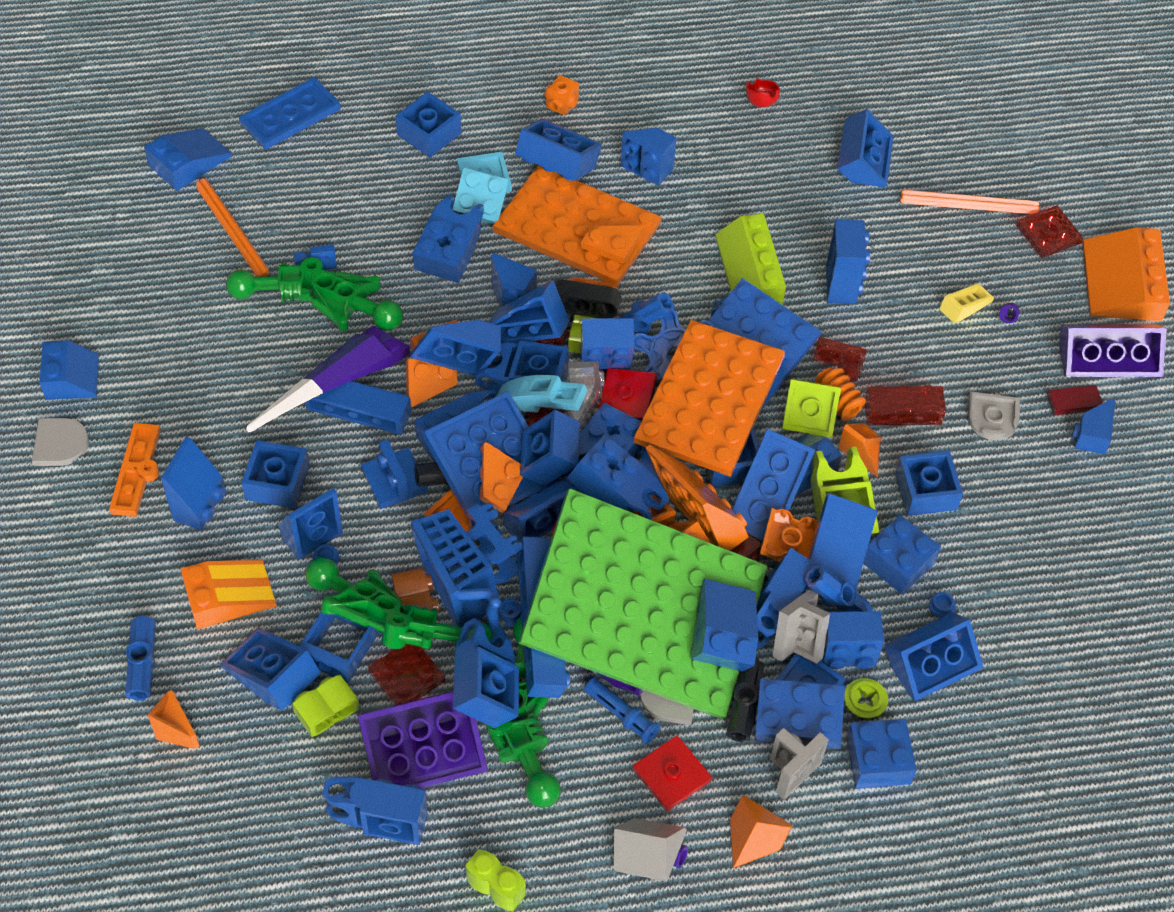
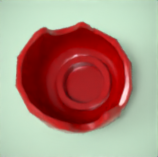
M757 78L753 84L750 81L746 82V96L749 102L758 108L769 107L778 101L780 87L776 82Z

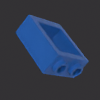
M321 612L303 639L300 647L308 651L321 672L332 677L341 675L345 682L349 683L379 632L370 626L364 627L339 615ZM335 618L365 631L348 660L317 647Z

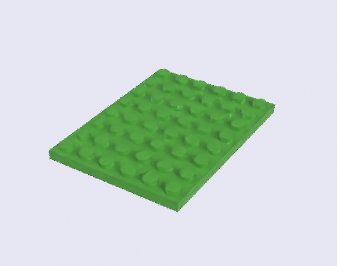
M569 488L559 513L518 643L703 713L725 719L739 671L691 659L702 582L704 579L756 591L757 607L767 565Z

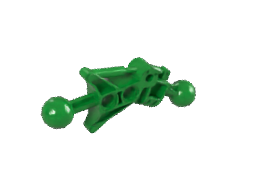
M314 257L303 260L301 265L288 266V264L282 263L278 267V276L254 277L251 272L239 269L228 275L226 280L227 291L235 299L244 300L250 298L258 290H279L282 303H285L286 299H289L290 303H293L295 299H298L299 302L310 301L312 306L332 320L340 331L348 329V319L355 310L372 316L375 325L382 330H394L401 325L403 320V311L396 302L384 300L380 303H375L366 299L369 294L380 290V277H364L341 271L336 273L323 270L321 260ZM310 290H313V297L310 295Z
M324 556L314 558L306 567V582L313 589L319 591L333 589L339 593L338 595L323 598L322 613L339 615L364 627L370 626L382 633L381 641L388 648L400 649L405 644H411L429 649L431 648L433 638L457 642L463 627L436 622L437 609L432 608L428 610L425 606L418 608V605L414 604L412 606L403 605L402 599L384 583L375 569L369 570L366 578L353 585L339 576L338 566L330 558ZM481 622L485 629L486 637L490 642L493 637L492 630L486 623ZM475 626L470 630L468 634L469 640H471V636L474 632Z
M521 617L517 619L513 627V636L517 642H519L522 633ZM519 644L515 665L519 667V678H526L524 646ZM525 680L519 682V703L522 704L518 707V717L496 728L486 724V728L495 748L499 749L500 762L506 763L513 760L514 763L521 762L528 777L525 786L527 799L534 806L546 808L556 803L561 793L558 779L553 774L543 771L536 756L549 742L548 737L544 735L545 730L540 727L541 722L537 718L540 710L545 708L549 698L527 697Z

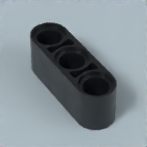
M564 279L554 281L566 313L595 318H614L617 315L621 293L616 288Z

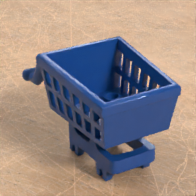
M475 503L466 509L471 529L467 532L449 509L413 520L411 528L421 563L427 574L431 575L432 583L454 625L463 627L467 621L473 618L481 620L487 615L488 623L486 624L490 627L494 636H498L502 632L505 633L497 613L501 600L498 596L496 584L505 583L518 574L517 556L508 558L520 551L523 545L521 542L516 543L518 538L515 535L503 539L502 530H497V524L491 523L498 516V511L493 510V504L489 503L480 507ZM476 539L481 544L479 548L473 542ZM490 564H495L498 567L499 572L493 573V569Z

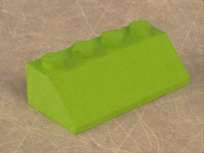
M764 213L740 216L715 235L730 291L732 292L743 278L783 305L786 284Z

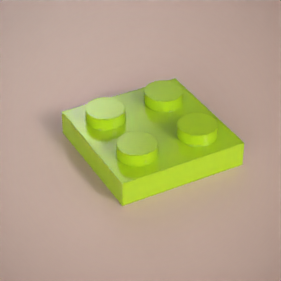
M791 378L782 429L832 438L841 387Z

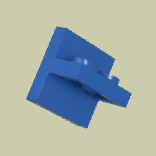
M389 440L378 443L380 453L376 454L377 459L361 464V470L380 510L428 493V486L419 487L416 484L414 466L417 463L409 447L394 452Z

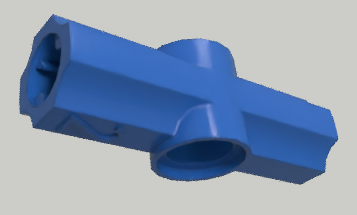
M658 293L647 301H635L632 304L631 310L619 318H634V334L646 333L650 330L651 323L674 310V303L671 300V296L667 293Z
M814 565L806 573L805 581L808 587L821 596L825 606L836 607L841 612L873 611L870 602L857 593L856 586L853 583L842 582L822 565Z
M136 616L135 619L131 620L129 646L126 650L128 665L125 695L127 698L135 701H142L151 697L152 674L156 664L154 658L156 621L147 616ZM140 656H146L142 660H136Z

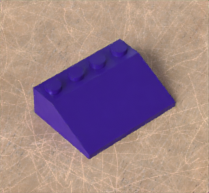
M454 691L357 714L372 780L386 779L396 785L405 786L413 784L420 788H425L488 771L477 721L453 709Z

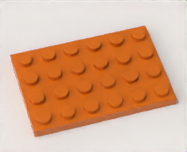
M538 165L500 215L499 220L494 223L493 232L603 281L619 284L661 224L662 217L577 180H566L563 178V175L546 171L542 168L543 166ZM591 225L644 226L643 234L625 264L581 248V241Z
M691 320L635 434L634 443L644 447L651 445L672 457L731 477L785 357V351Z

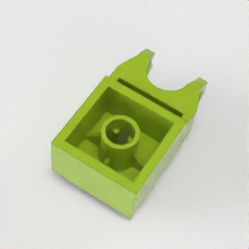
M851 447L847 450L844 472L832 470L822 451L814 452L810 481L817 522L820 519L825 497L829 493L875 509L871 481H869L867 468L860 458L857 447ZM877 516L871 537L879 533Z

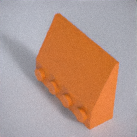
M1136 227L1083 239L1090 316L1162 321L1170 305L1160 229Z
M651 445L646 447L659 481L666 491L669 500L689 521H698L711 544L730 551L749 538L745 529L747 523L739 512L735 514L725 498L720 499L711 484L706 485L697 470L692 471L683 462Z

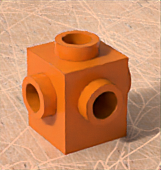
M559 75L553 84L548 85L545 90L546 108L566 116L570 109H574L578 103L579 83Z

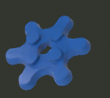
M675 310L660 318L662 329L659 334L649 336L645 333H637L634 335V349L645 352L650 359L649 365L641 372L656 373L658 376L657 381L663 379L672 360L669 357V353L672 349L678 348L686 331L679 324V316ZM707 320L700 321V323L713 327L712 323Z

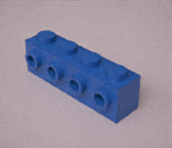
M354 380L305 402L306 410L402 435L412 412L410 397L399 392L394 393L382 390L377 386L360 384Z

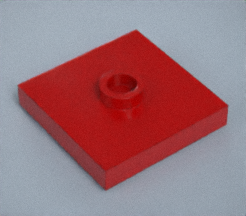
M608 368L598 410L606 403L642 421L654 396L658 378L657 374Z
M678 735L635 763L632 767V770L666 812L712 780V776Z

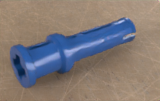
M592 678L586 684L584 692L588 693L622 720L623 727L626 730L631 729L641 737L642 743L648 744L657 735L661 725L658 722L653 723L643 715L642 709L638 707L632 708L599 682L597 678Z

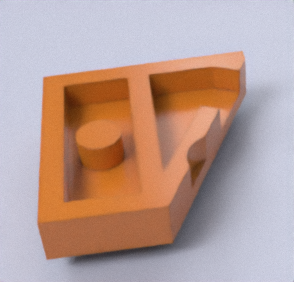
M591 225L581 241V248L625 264L643 234L644 226Z
M406 359V396L411 399V407L457 385L456 370L416 359Z
M485 442L480 447V453H482L480 500L486 504L492 503L494 509L503 513L523 478L520 475L521 464Z

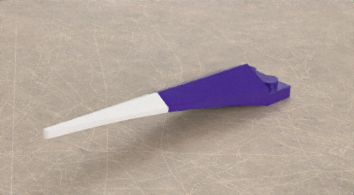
M371 326L362 334H355L248 424V432L257 429L288 410L324 392L362 376L394 366L410 354V346L375 326Z

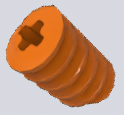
M827 368L817 375L814 382L841 387L837 415L841 416L843 422L849 421L858 415L865 405L866 399L865 397H860L861 392L859 390H854L855 384L849 382L850 377L844 375L843 368Z

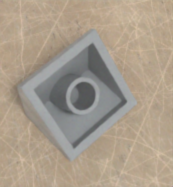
M633 818L614 829V870L616 872L667 882L685 837L686 828Z

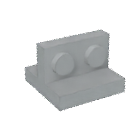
M809 589L779 611L773 650L774 658L783 661L794 652L815 663L823 659L830 613L817 607L818 593Z
M784 728L776 735L770 760L782 770L776 793L783 800L821 765L829 741L821 732L806 746L803 745L797 735L790 734Z

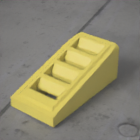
M977 283L946 295L940 310L953 323H956L993 302L994 297Z

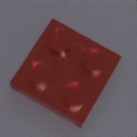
M1058 205L1018 219L1016 225L1041 258L1079 245L1083 240L1082 235Z
M405 644L403 648L393 650L368 667L370 675L395 705L418 700L445 682V675L420 646Z

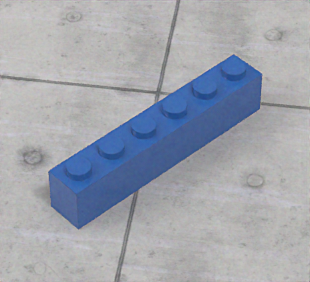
M522 537L520 541L523 548L517 552L522 630L552 538ZM524 646L527 697L560 698L570 683V673L565 669L566 661Z

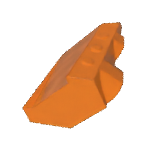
M772 508L760 553L779 562L788 550L792 548L806 558H809L818 522L808 516L798 520L788 510Z

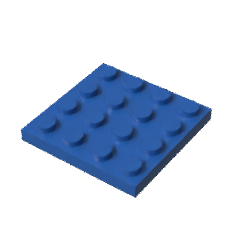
M743 278L709 320L715 328L785 351V357L760 412L821 335L819 329Z
M509 391L436 425L421 434L466 516V509L475 503L480 507L486 505V503L480 500V487L482 485L480 478L482 453H480V447L483 443H489L521 464L523 431L529 426ZM523 476L507 508L529 497L534 492L549 487L554 481L544 486Z

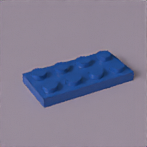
M313 77L241 115L239 122L267 150L341 109L340 102Z
M766 429L732 507L735 514L739 512L747 523L745 529L749 536L763 541L771 509L790 510L815 449Z

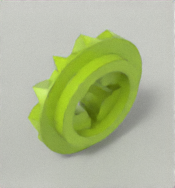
M860 678L852 681L847 686L844 702L847 705V711L854 713L856 718L862 717L868 721L874 717L879 718L886 711L888 694L885 688L877 681L869 678ZM861 695H863L865 698L872 697L870 705H868L866 702L859 703L861 700Z

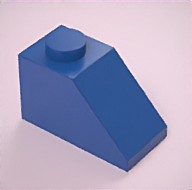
M1110 399L1084 413L1080 422L1074 424L1072 438H1076V449L1105 455L1112 439L1115 400Z

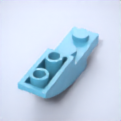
M532 375L506 382L501 386L497 396L509 391L520 411L538 413L540 407L579 411L588 390L584 384L562 382L557 375Z

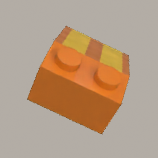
M263 560L206 561L180 569L197 630L277 607Z

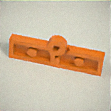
M133 424L109 507L112 515L137 517L146 482H151L158 478L159 468L153 457L161 432L159 425Z

